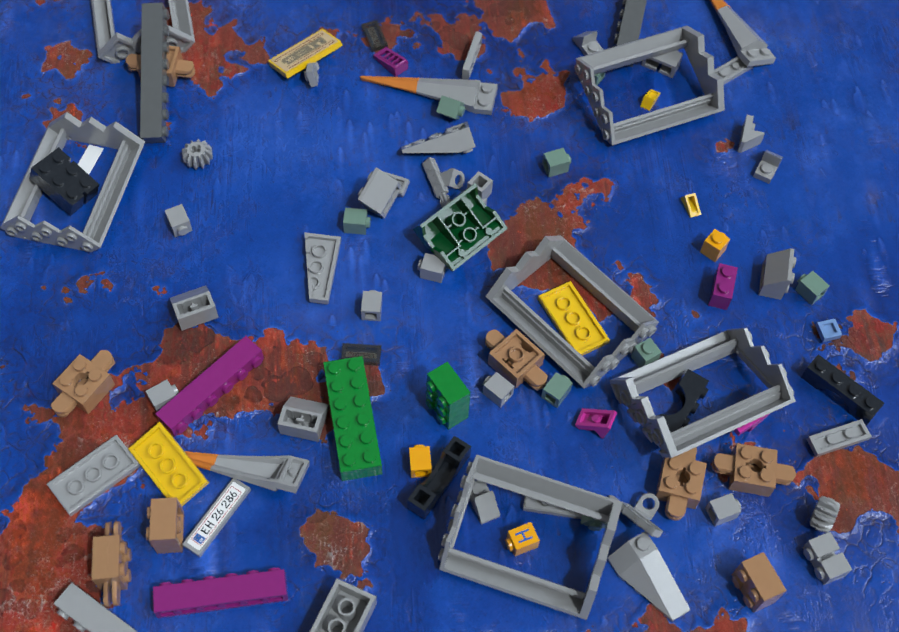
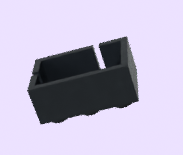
M58 147L31 167L30 179L71 216L83 206V202L86 204L97 195L99 183L76 162H70L71 158Z

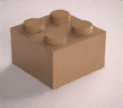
M178 498L151 499V506L147 507V518L150 519V527L146 528V538L150 541L151 547L155 549L157 554L183 552L184 510Z
M764 552L741 562L732 573L734 585L737 589L741 590L746 606L751 608L753 613L776 603L787 591Z

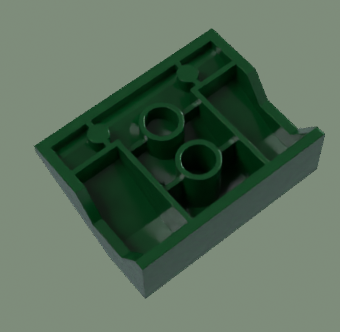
M474 183L413 230L422 243L453 272L508 228L497 212L486 206L478 195V186Z

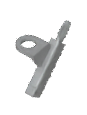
M429 157L422 165L433 188V192L436 198L440 199V205L443 207L451 200L449 195H446L449 192L447 187L461 188L465 177L463 172L454 168L441 173L436 160ZM457 175L460 176V182L458 185H456L455 178Z
M652 493L643 494L634 507L628 503H622L620 512L647 532L648 535L657 538L661 536L663 530L650 521L659 508V500L656 495ZM608 496L609 498L618 500L615 496ZM652 498L655 501L654 507L646 509L643 506L644 499Z

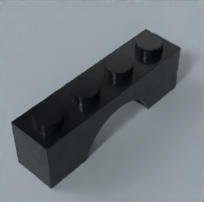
M819 354L801 376L802 379L814 388L828 389L839 395L847 404L849 414L857 420L862 419L866 426L885 404Z
M689 369L675 391L681 400L682 409L672 415L659 414V416L665 417L670 433L688 425L691 420L688 418L689 414H695L700 405L697 401L699 398L704 399L709 390L706 388L709 380Z
M453 436L443 450L434 470L423 483L418 484L407 499V509L425 520L470 457L471 446Z

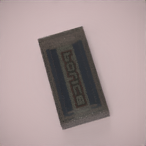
M377 20L361 24L372 52L382 50L385 47L388 48L387 41Z
M343 343L341 359L363 356L364 365L380 366L382 347L381 345Z

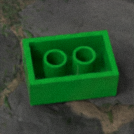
M448 361L427 373L426 404L431 410H435L440 424H445L449 430L468 418L471 392Z

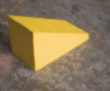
M650 89L644 95L640 107L650 111L661 93Z
M696 193L681 197L690 218L701 215Z

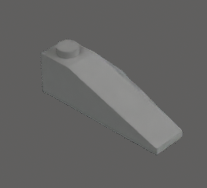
M466 121L447 128L444 134H432L428 137L429 140L420 139L402 146V153L463 152L464 154L473 151V148L476 146Z

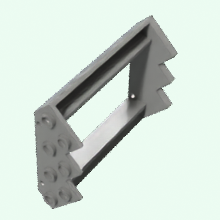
M91 0L98 58L115 64L120 63V60L126 59L129 54L141 55V29L132 39L120 33H115L111 0ZM168 0L173 27L168 26L169 36H167V42L169 46L180 47L181 53H183L195 43L188 0Z
M689 26L576 58V74L583 86L584 93L588 98L603 138L611 145L725 110L723 78L714 73V56L705 52L704 35ZM684 48L705 95L613 124L612 112L604 106L603 90L595 84L594 75Z
M68 112L64 113L49 123L0 228L5 230L8 235L87 252L100 249L145 141L116 121L106 127L93 117L81 122ZM67 140L119 149L83 233L72 226L60 230L45 220L36 225L30 222L44 192L30 179L31 167L58 147L63 150Z
M561 235L545 236L535 251L525 252L516 266L506 267L485 296L583 388L594 387L601 377L610 369H615L627 354L633 352L634 346L641 343L648 336L651 337L656 332V326L659 323ZM551 258L635 332L631 338L624 339L613 354L604 356L596 367L590 364L511 291Z
M747 328L725 330L609 380L620 404L623 403L629 408L627 413L635 423L639 422L644 427L642 432L650 442H654L661 448L658 452L662 457L666 458L680 455L796 402L793 396L794 391L787 380L785 368L782 364L770 363L767 349H765L764 345H753L752 335ZM733 353H736L769 388L672 433L669 431L665 417L655 416L648 396H639L641 393L685 375L688 369L694 371Z
M476 454L474 461L468 464L466 470L468 476L464 475L460 487L463 488V491L460 490L457 498L459 504H454L451 517H454V519L450 520L447 529L449 534H444L441 546H444V548H441L438 560L441 561L439 570L587 620L598 590L623 502ZM475 479L607 523L585 593L454 549Z

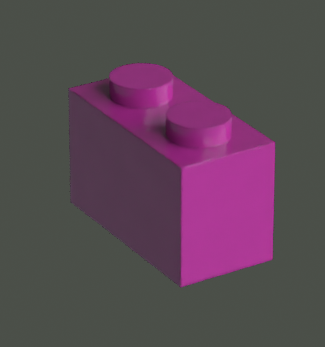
M719 263L714 274L708 306L724 310L728 309L733 296L738 267Z

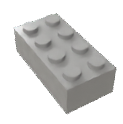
M336 579L310 632H363L377 604L376 596Z

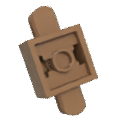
M169 46V53H167L169 69H167V75L169 77V86L175 87L178 77L192 78L195 75V68L192 61L183 60L180 47ZM129 54L126 58L129 71L138 72L141 80V55Z
M496 329L486 334L485 345L491 350L489 352L488 364L513 384L515 389L524 381L535 390H541L545 387L548 376L539 368L543 365L545 354L517 329L508 337H505Z
M100 350L91 361L79 354L52 383L59 394L51 403V407L57 416L67 417L76 406L89 414L115 386L111 375L107 373L115 364V360L109 351Z
M739 443L735 445L731 455L718 453L711 464L715 473L729 475L728 490L767 497L775 490L776 484L790 485L796 476L793 466L777 463L778 450Z
M697 447L673 458L664 457L662 461L656 496L658 500L666 502L665 514L671 520H681L686 513L687 507L696 509L700 502L707 463L695 460Z
M115 521L114 525H112V522H106L105 536L93 537L92 581L103 592L105 607H110L112 602L114 606H119L121 590H128V582H131V570L128 569V561L132 560L131 548L127 547L126 541L124 542L122 539L120 521Z

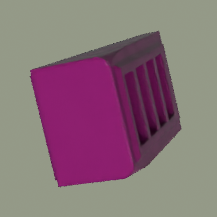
M387 47L373 55V58L394 77L408 69V61Z

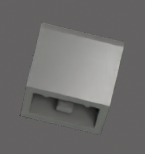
M375 168L369 174L365 187L359 191L358 200L365 209L385 219L402 186L395 179L380 169Z
M790 248L766 255L761 270L760 296L781 300L784 293H788L789 285L793 284L795 273H792V268L796 264L794 249Z
M206 285L170 298L182 331L219 318Z
M290 396L283 405L279 417L278 428L280 434L319 442L329 404Z

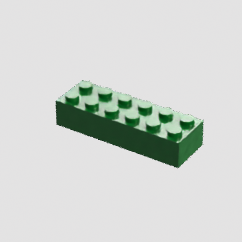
M363 356L323 362L342 481L382 475V463Z

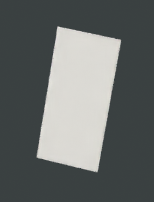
M89 144L78 165L90 174L104 148Z

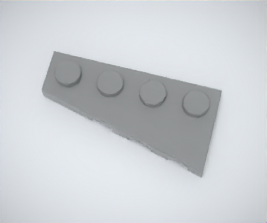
M304 232L309 300L313 303L329 304L341 237Z

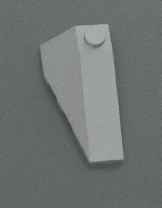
M643 532L627 541L607 558L618 577L630 584L638 594H642L669 620L674 621L690 611L659 550L647 532Z

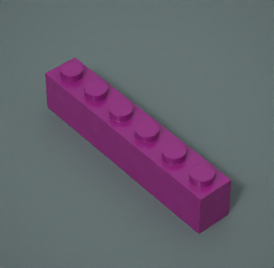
M247 336L242 338L156 412L158 421L174 437L183 433L191 422L199 419L207 408L214 406L223 394L229 393L239 380L245 379L253 368H257L264 359L262 350Z
M270 568L267 572L260 573L253 570L246 572L245 575L231 573L226 574L222 578L208 576L200 581L186 579L177 584L163 582L159 586L153 587L154 614L157 618L288 601L286 573L284 569L281 570L280 568Z

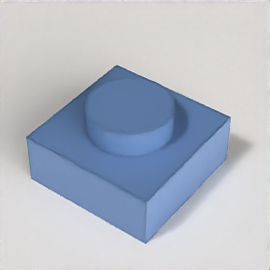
M836 319L817 322L815 325L822 342L839 339L842 336Z

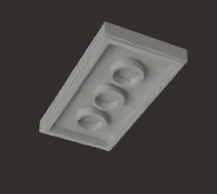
M115 435L47 483V486L68 514L72 516L141 465L121 439Z

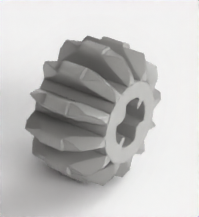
M198 139L196 142L191 140L190 144H185V148L182 149V158L189 168L194 166L197 170L198 167L204 169L205 164L210 165L213 154L211 146L206 141L201 142Z
M821 496L812 513L810 526L818 531L828 533L833 527L839 512V502L830 497Z

